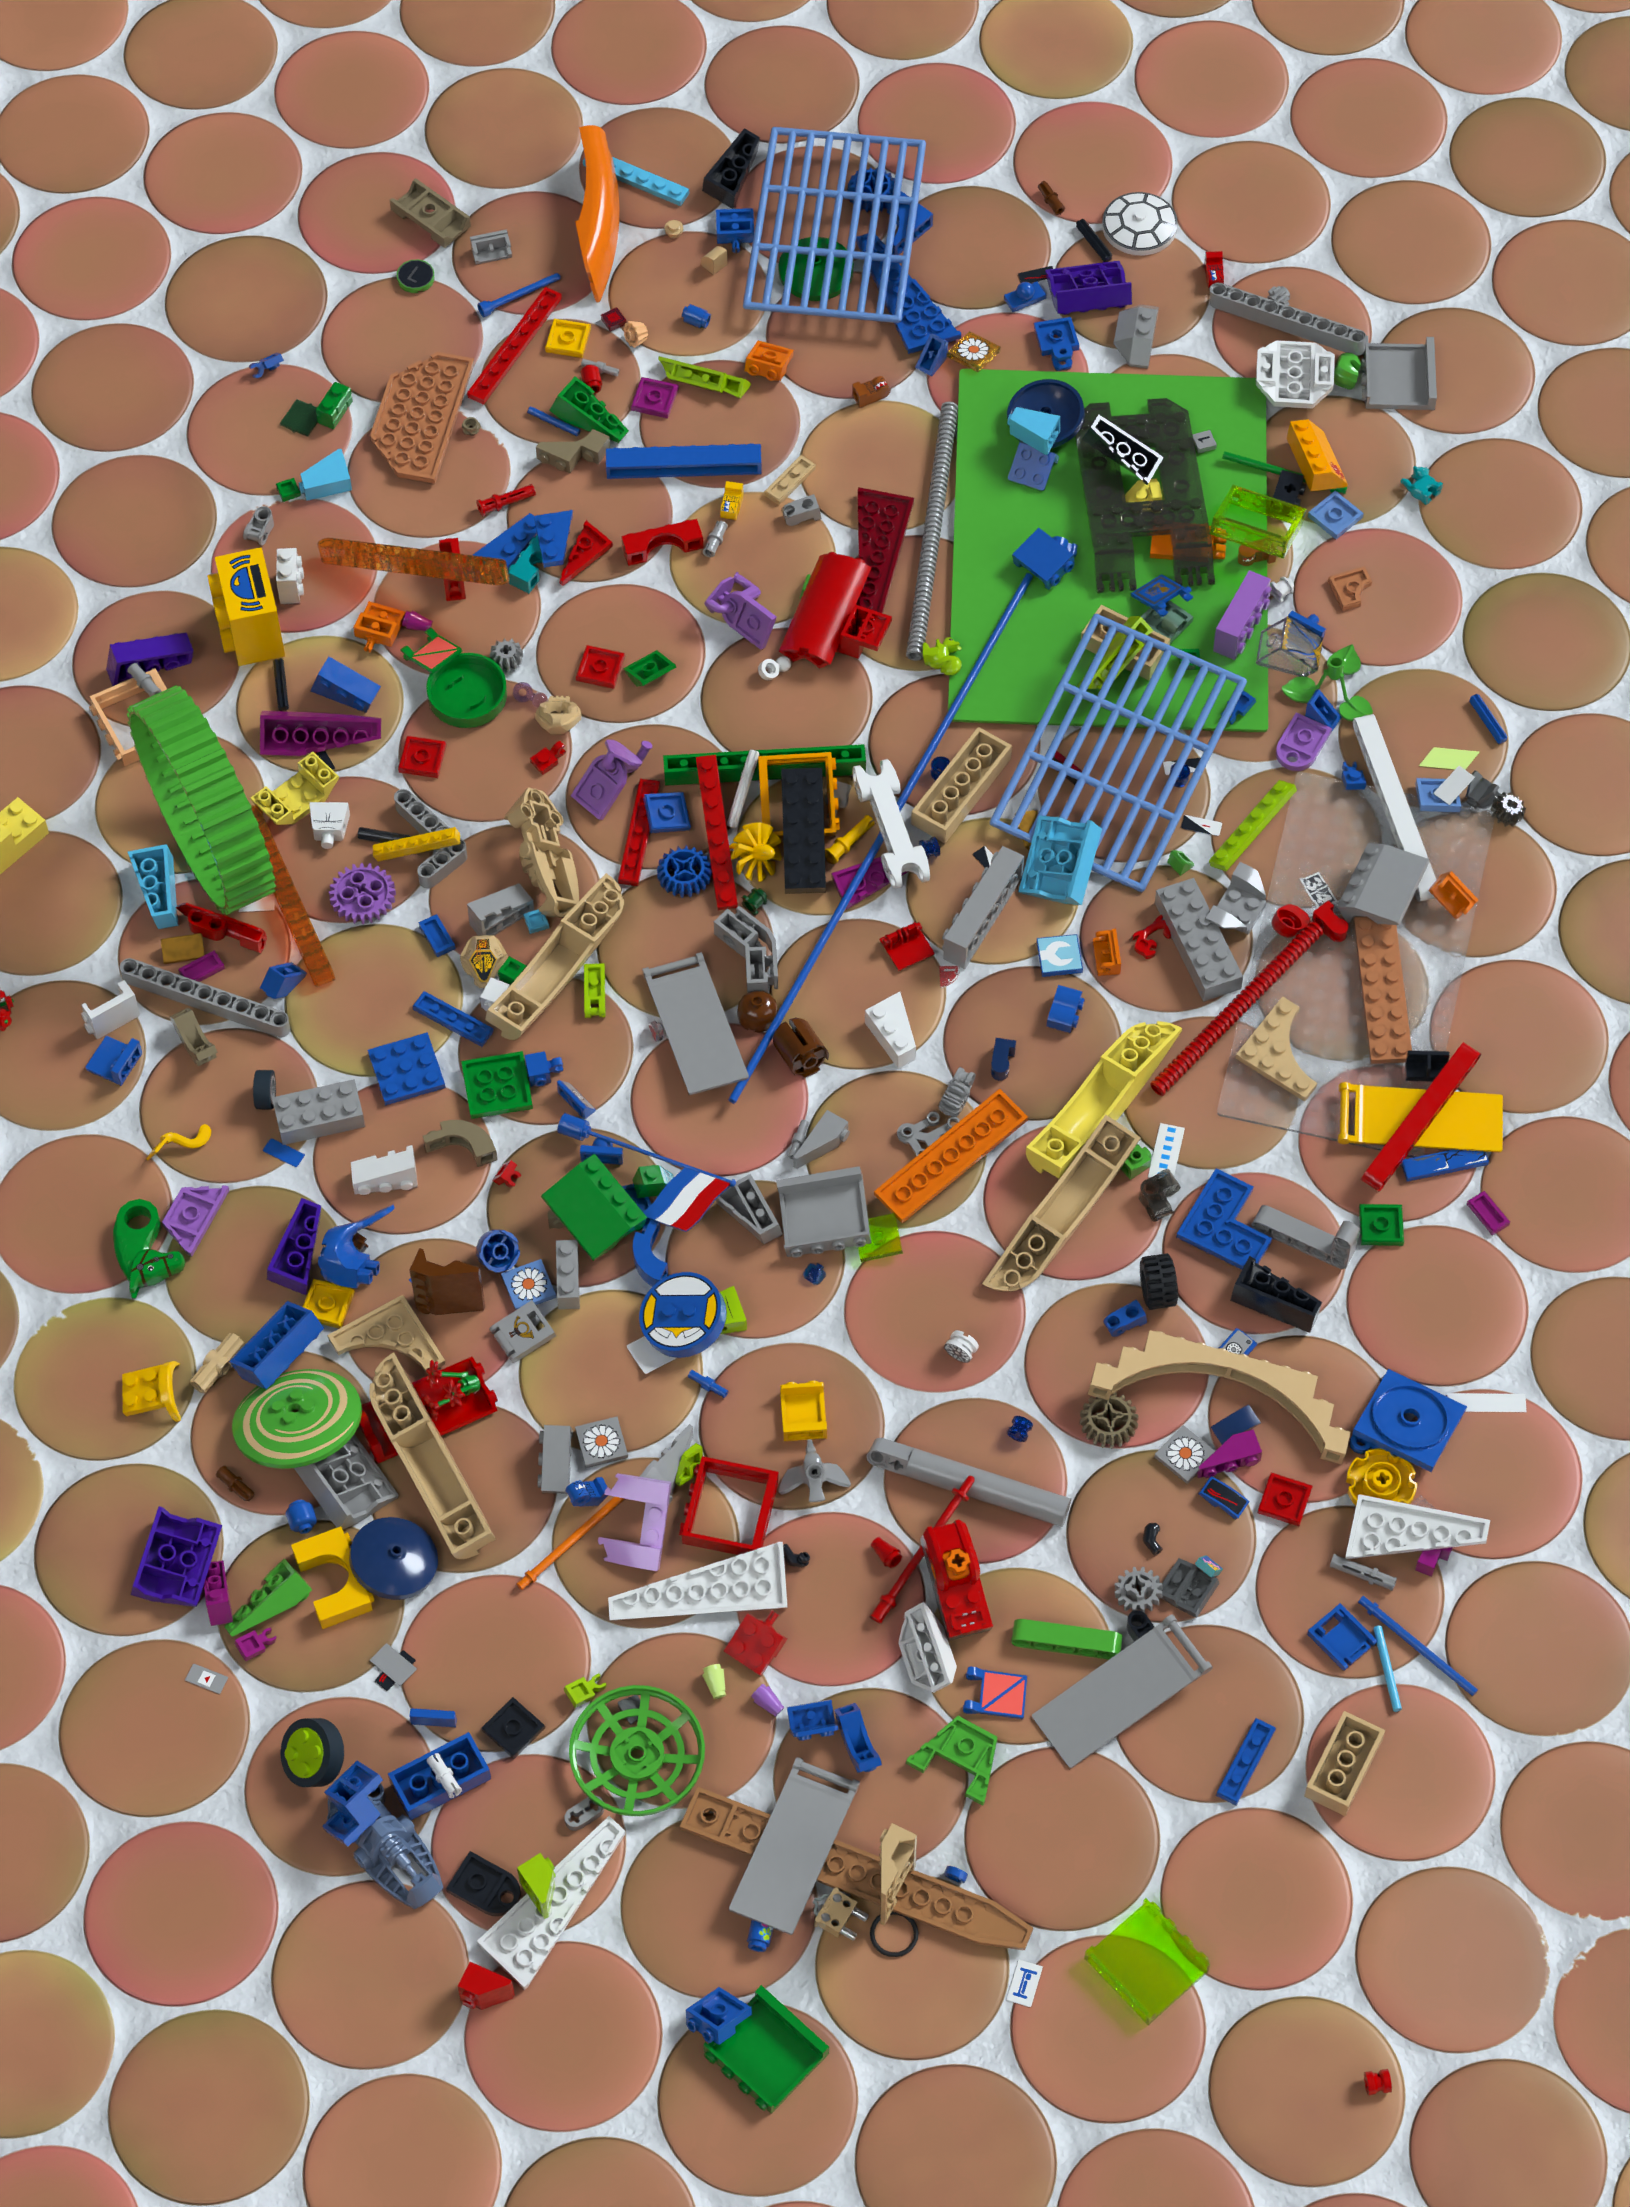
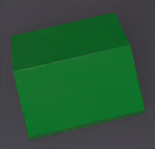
M656 650L623 669L635 686L639 687L677 667L676 664Z

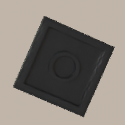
M512 1697L481 1729L508 1755L515 1759L545 1729V1725Z

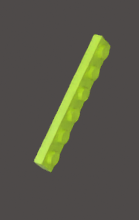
M1278 780L1210 858V866L1227 872L1297 791L1296 786Z

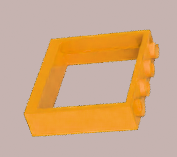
M831 752L758 756L762 823L771 825L768 765L825 762L829 828L824 829V836H836V830H840L839 818H835V810H839L838 798H834V790H837V778H833L832 770H836V760L832 758ZM774 831L780 839H783V831Z

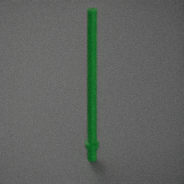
M1224 451L1222 457L1225 460L1280 475L1282 470L1303 475L1299 472ZM1347 487L1329 490L1330 492L1336 491L1346 494Z

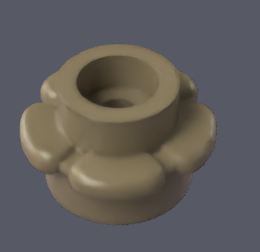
M468 417L462 423L463 432L467 435H475L481 428L480 423L474 417Z

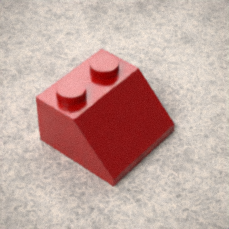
M471 1961L458 1984L460 2000L463 2001L462 2004L470 2009H475L476 2007L483 2010L511 2000L515 1995L512 1980Z

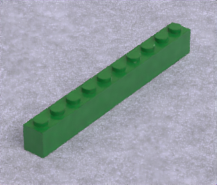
M865 744L755 750L759 752V756L831 752L832 758L836 760V770H832L833 776L853 775V766L858 765L866 772ZM749 751L663 755L665 786L699 784L696 757L716 755L720 783L739 782ZM758 761L751 781L759 780ZM825 762L767 766L768 780L781 779V769L822 768V777H826Z

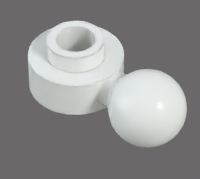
M786 656L779 657L776 662L772 659H766L759 664L758 673L764 680H772L779 674V671H788L791 667V661Z

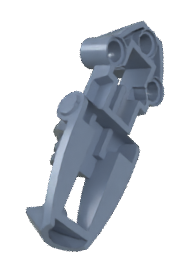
M380 1783L375 1790L380 1794L375 1798L369 1795L367 1797L381 1815L355 1841L359 1848L353 1852V1858L391 1896L405 1905L417 1909L430 1901L444 1888L442 1880L429 1850L416 1833L413 1822L408 1816L403 1814L396 1819L383 1805L386 1798L384 1788ZM329 1798L327 1821L338 1811ZM410 1854L427 1877L422 1873L417 1874L410 1865L411 1861L406 1855ZM396 1863H398L402 1870L406 1869L412 1877L410 1882L414 1887L409 1891L391 1869Z

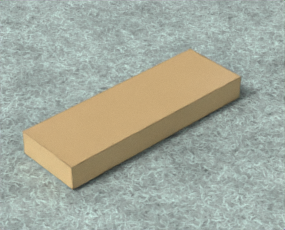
M800 455L764 491V496L780 505L816 469V464Z

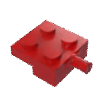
M771 1610L765 1621H762L747 1613L724 1649V1652L762 1676L773 1657L778 1655L788 1639L772 1627L779 1614Z

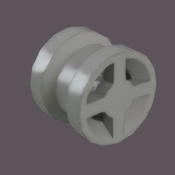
M959 1067L953 1081L961 1082L971 1089L976 1074L965 1072L963 1068Z

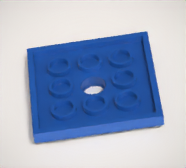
M1388 1369L1354 1427L1352 1434L1432 1472L1462 1419L1467 1406ZM1406 1413L1414 1414L1418 1418V1420L1415 1422L1407 1421L1403 1415Z

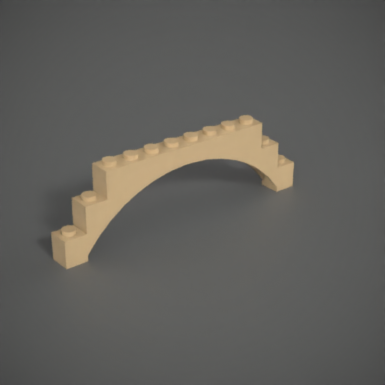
M1151 1330L1149 1331L1144 1351H1139L1134 1347L1123 1346L1117 1368L1107 1363H1096L1088 1395L1109 1400L1110 1395L1125 1386L1149 1377L1170 1373H1202L1225 1377L1262 1392L1290 1412L1314 1440L1321 1452L1320 1459L1342 1464L1346 1455L1350 1432L1340 1427L1329 1426L1334 1404L1324 1399L1313 1398L1318 1376L1312 1375L1310 1372L1297 1371L1288 1366L1272 1364L1267 1360H1257L1245 1354H1235L1223 1348L1217 1349L1204 1343H1195L1183 1337H1173L1161 1331Z

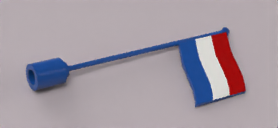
M564 1113L559 1121L557 1131L560 1134L580 1141L591 1135L684 1168L668 1182L656 1200L643 1212L647 1219L687 1232L700 1221L713 1202L726 1189L736 1185L735 1179L729 1180L592 1132L589 1121Z

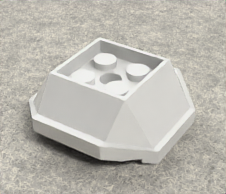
M1277 340L1257 351L1256 386L1273 406L1313 409L1333 390L1335 354L1326 351L1322 346L1312 342Z

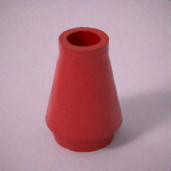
M877 1537L872 1541L871 1547L875 1550L885 1567L894 1568L901 1562L902 1555L899 1549L887 1543L881 1537Z

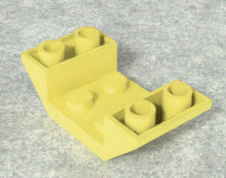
M311 752L297 763L299 772L274 791L265 786L251 797V800L276 825L297 823L310 813V802H325L337 783L339 776L314 752Z

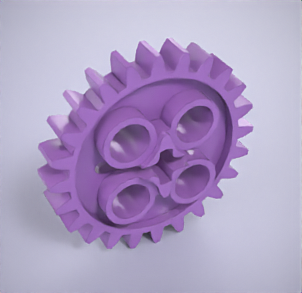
M363 863L360 864V868L352 864V870L345 867V873L338 872L339 878H333L334 884H330L331 891H329V897L331 898L330 903L333 906L334 912L338 911L339 917L345 915L346 921L353 918L354 924L358 919L361 920L362 924L365 923V919L372 923L373 917L380 920L379 914L387 915L386 909H392L391 903H395L394 896L396 891L391 875H386V870L380 872L379 866L372 869L371 863H369L367 868L364 867Z

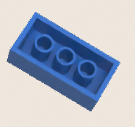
M469 1732L388 1773L390 1784L410 1820L454 1799L449 1798L442 1784L436 1781V1775L427 1763V1759L431 1755L436 1758L434 1756L435 1753H439L447 1768H451L453 1771L454 1779L462 1788V1792L458 1796L491 1780L490 1769Z

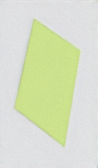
M1434 747L1419 766L1454 770L1461 766L1466 770L1479 754V751Z

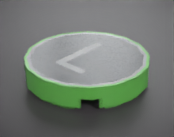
M419 259L404 262L397 271L399 286L411 293L428 290L435 280L432 266L426 261Z

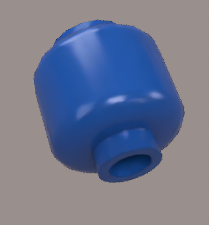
M296 1500L289 1504L285 1514L290 1529L300 1534L312 1531V1528L317 1523L313 1505L305 1502V1500Z

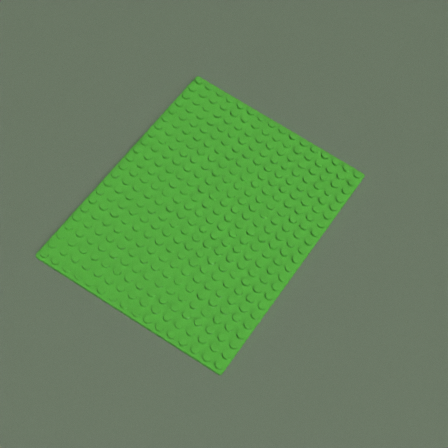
M961 369L959 371L950 638L959 642L962 650L950 653V655L958 657L961 660L962 666L957 674L949 675L948 711L1026 573H1029L1033 578L952 722L1038 725L1081 641V632L1099 607L1103 605L1127 618L1130 616H1142L1150 607L1131 597V593L1162 574L1183 587H1190L1192 590L1190 594L1193 596V599L1188 602L1180 595L1170 600L1193 616V622L1170 646L1177 649H1199L1200 659L1246 678L1247 683L1244 691L1256 699V703L1244 716L1238 714L1232 725L1228 720L1223 731H1268V608L1262 611V618L1259 624H1255L1253 627L1252 637L1250 640L1246 639L1243 653L1238 654L1235 660L1213 651L1216 628L1248 571L1250 570L1267 577V560L1254 562L1250 566H1243L1237 560L1239 547L1242 544L1267 537V471L1222 459L1224 451L1267 463L1266 396L1256 386V378ZM1055 379L1066 382L1077 390L1083 400L1085 417L1081 429L1070 441L1050 449L1049 452L1057 454L1059 460L1057 464H1053L1045 490L1041 491L1008 480L1020 441L1010 434V428L1007 424V409L1012 397L1025 385L1037 380ZM1098 414L1164 457L1151 478H1157L1158 482H1160L1163 514L1143 516L1137 512V509L1122 503V497L1141 479L1082 440ZM1210 430L1217 447L1214 450L1198 454L1191 439L1192 435ZM1153 522L1212 526L1215 529H1227L1226 543H1213V545H1226L1225 559L1209 558V562L1150 558ZM1038 528L1050 537H1063L1068 540V543L1077 545L1073 569L1069 573H1065L1061 577L1060 582L1049 590L1045 588V583L1024 566L1019 568L1013 563L1012 554ZM1087 649L1084 650L1068 684L1077 687L1086 675L1096 655L1095 653ZM1171 655L1141 716L1153 720L1180 665L1178 657ZM1124 668L1113 681L1105 700L1116 704L1131 671ZM1199 670L1185 671L1160 724L1169 728L1172 727ZM1210 671L1207 672L1180 729H1193L1219 675ZM1138 676L1123 708L1132 712L1135 711L1150 680ZM1226 679L1201 730H1215L1237 683ZM1087 689V692L1096 696L1100 689ZM1066 691L1063 692L1047 725H1061L1075 695ZM1082 699L1069 726H1082L1093 703ZM1100 707L1092 727H1104L1112 711ZM1119 715L1113 727L1126 728L1130 719ZM1137 723V725H1136L1135 728H1148V727H1146V726H1144V725H1142V724Z

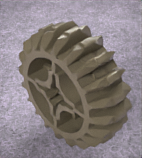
M1116 1392L1110 1396L1109 1400L1090 1397L1088 1403L1083 1405L1084 1410L1080 1412V1426H1083L1082 1432L1087 1433V1440L1093 1439L1094 1445L1100 1442L1102 1448L1109 1444L1111 1449L1114 1448L1115 1443L1119 1447L1122 1446V1441L1128 1443L1130 1437L1135 1435L1139 1418L1138 1414H1135L1136 1407L1131 1406V1400L1125 1401L1124 1394L1118 1398ZM1104 1408L1103 1412L1093 1415L1096 1411ZM1107 1414L1109 1415V1419H1110V1421H1111V1426H1110L1109 1421H1108V1419H1107ZM1123 1424H1125V1426L1122 1429L1114 1432V1429L1116 1427H1121Z

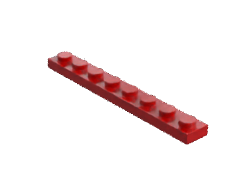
M547 287L542 290L467 392L468 398L483 405L486 403L561 301V293Z
M716 755L696 757L717 910L737 908L738 903Z

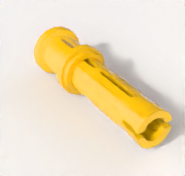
M865 815L847 834L835 839V843L830 848L825 849V858L832 864L838 863L839 858L850 851V846L875 825V821H872L873 818Z

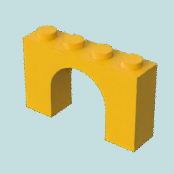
M341 1526L291 1545L300 1572L322 1564L334 1563L342 1566L349 1574L346 1585L339 1592L313 1602L322 1629L373 1611L371 1603L375 1602L372 1593L361 1586L352 1573L349 1563V1546L352 1542L348 1532L344 1533Z

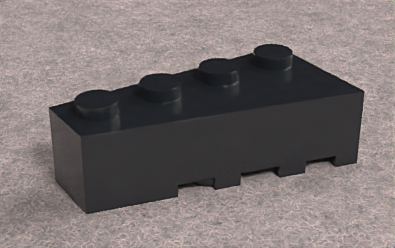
M744 128L706 174L703 180L702 191L734 209L758 152L760 137Z

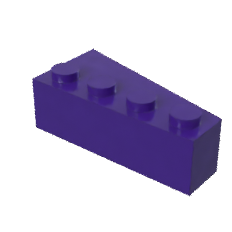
M187 632L141 640L137 639L123 643L118 642L110 644L106 671L112 686H115L119 682L133 678L127 670L134 663H137L145 673L155 668L157 672L163 668L168 671L190 664L194 650Z
M301 1198L267 1268V1280L301 1294H307L321 1218V1205Z

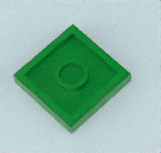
M1359 1204L1361 1245H1404L1402 1205Z

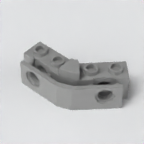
M740 906L736 908V914L729 909L725 910L714 921V935L746 959L747 993L754 990L768 993V985H774V989H778L776 939L771 930ZM758 938L767 944L772 956H766V947H762ZM770 966V974H767L765 969Z

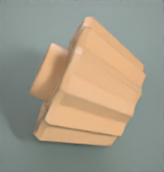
M634 321L625 323L624 336L626 342L635 348L647 340L648 330L644 323Z

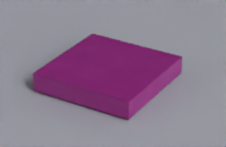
M641 377L631 405V411L668 418L679 389L678 385Z

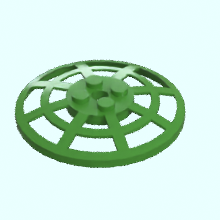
M631 1685L608 1691L596 1698L585 1708L572 1730L569 1743V1758L576 1782L591 1801L616 1814L647 1816L671 1808L689 1794L702 1772L705 1760V1742L699 1721L682 1700L660 1688ZM641 1695L639 1709H628L612 1715L605 1705L620 1697ZM650 1696L670 1703L682 1714L675 1721L671 1722L662 1714L648 1710ZM598 1710L605 1721L597 1729L592 1743L579 1741V1734L584 1724ZM638 1716L637 1727L623 1730L617 1722L627 1717ZM647 1717L660 1722L666 1728L657 1735L652 1730L646 1728ZM687 1721L691 1724L697 1738L698 1755H685L684 1743L678 1729ZM610 1727L616 1735L611 1747L598 1745L602 1735ZM671 1735H673L676 1741L678 1754H664L662 1742ZM635 1749H640L644 1755L639 1759H635L631 1756V1752ZM576 1750L590 1753L591 1767L596 1778L586 1784L578 1770ZM597 1754L610 1756L613 1767L603 1774L598 1766ZM663 1763L676 1764L673 1773L666 1781L657 1773ZM683 1764H697L689 1784L677 1795L670 1786L678 1778ZM620 1775L629 1780L628 1789L623 1791L608 1781ZM650 1778L657 1786L653 1790L636 1793L638 1781ZM603 1785L613 1794L626 1798L624 1809L606 1804L591 1791ZM663 1793L670 1800V1802L654 1809L633 1811L635 1799L650 1798Z

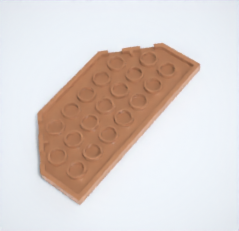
M436 352L431 355V358L423 362L420 360L408 366L407 370L399 374L395 372L390 375L370 439L397 477L436 483L475 364L474 358Z

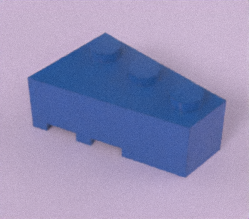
M328 657L315 679L311 692L367 713L381 686L335 659Z

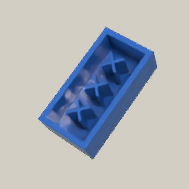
M287 1301L229 1362L243 1380L267 1389L304 1352V1349L318 1337L324 1327L311 1310Z

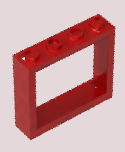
M702 1456L700 1464H697L694 1470L696 1481L690 1485L689 1496L692 1497L690 1503L686 1502L684 1515L686 1520L685 1523L681 1522L679 1535L682 1536V1544L734 1555L762 1548L779 1483V1472ZM707 1472L767 1484L752 1545L692 1533Z

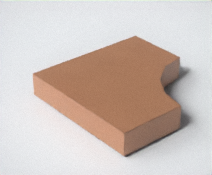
M1365 566L1328 577V583L1342 611L1360 607L1361 593L1372 585V580Z

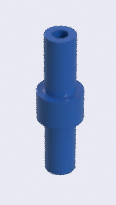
M694 1370L689 1372L688 1378L701 1384V1388L708 1392L713 1391L723 1398L728 1395L729 1391L716 1384L714 1379L708 1376L704 1377Z

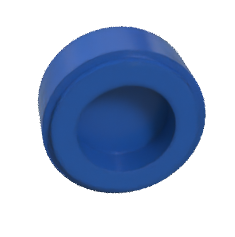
M947 1866L944 1872L948 1879L958 1883H965L968 1876L965 1871L953 1866Z

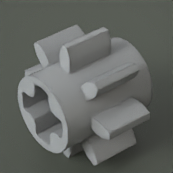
M1274 286L1268 291L1267 299L1289 305L1290 293L1285 287Z

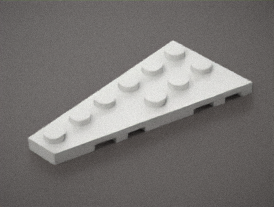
M1359 1494L1346 1559L1486 1544L1490 1520Z

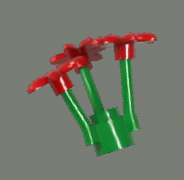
M431 1360L430 1368L426 1369L429 1374L426 1381L430 1382L431 1388L434 1387V1384L438 1385V1378L440 1379L441 1377L460 1378V1380L454 1385L453 1380L450 1379L448 1385H443V1389L447 1392L444 1400L431 1402L429 1395L423 1397L425 1408L428 1410L430 1417L434 1421H438L437 1416L439 1414L436 1410L440 1406L449 1402L451 1407H454L455 1403L462 1406L460 1398L479 1391L480 1381L476 1375H469L467 1371L462 1373L442 1372L437 1370L438 1361L434 1363Z

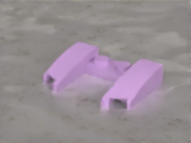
M617 1473L615 1477L618 1478V1481L612 1489L607 1487L604 1494L646 1502L640 1543L599 1537L598 1543L599 1545L604 1544L607 1557H604V1561L658 1571L660 1569L672 1482Z

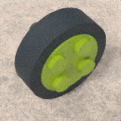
M304 1718L292 1723L286 1730L281 1743L280 1755L283 1770L289 1780L300 1787H323L333 1782L340 1773L344 1761V1744L336 1726L323 1718Z

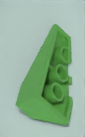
M285 1558L264 1578L266 1583L263 1587L252 1592L249 1604L241 1606L233 1615V1622L227 1623L224 1626L232 1637L297 1605L309 1596L312 1588Z

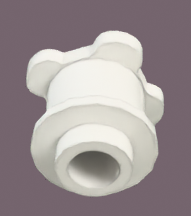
M1281 577L1279 582L1275 583L1272 581L1270 583L1272 588L1271 595L1279 603L1284 601L1283 597L1294 592V583L1290 578Z

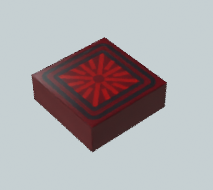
M617 307L601 314V320L610 332L627 323Z

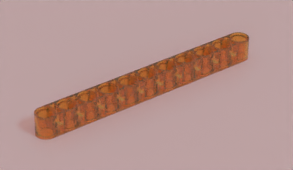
M324 538L317 543L321 561L325 564L490 585H504L510 581L507 564L504 559L336 538Z
M254 804L251 806L252 812L258 821V827L265 840V846L270 855L269 859L274 869L272 872L276 879L274 881L276 888L273 894L315 987L335 980L332 967L260 808Z

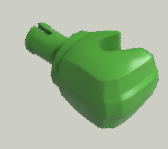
M1343 353L1338 357L1334 367L1335 385L1350 390L1355 387L1361 366L1360 360L1353 353Z

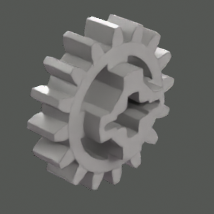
M1133 1567V1572L1131 1573L1125 1570V1577L1119 1575V1583H1115V1598H1118V1605L1124 1604L1125 1611H1128L1130 1608L1132 1611L1140 1610L1144 1613L1146 1608L1153 1611V1604L1158 1606V1598L1163 1597L1161 1591L1163 1586L1162 1583H1159V1576L1153 1577V1570L1146 1573L1145 1567H1142L1140 1571ZM1137 1586L1141 1591V1595H1139V1592L1137 1591Z

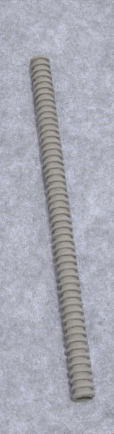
M944 402L941 405L937 443L907 642L906 657L914 661L923 658V643H925L945 507L944 503L958 414V405L954 402Z

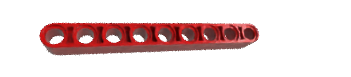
M1464 1042L1459 1046L1365 1171L1361 1181L1376 1191H1381L1475 1066L1481 1056L1480 1052Z

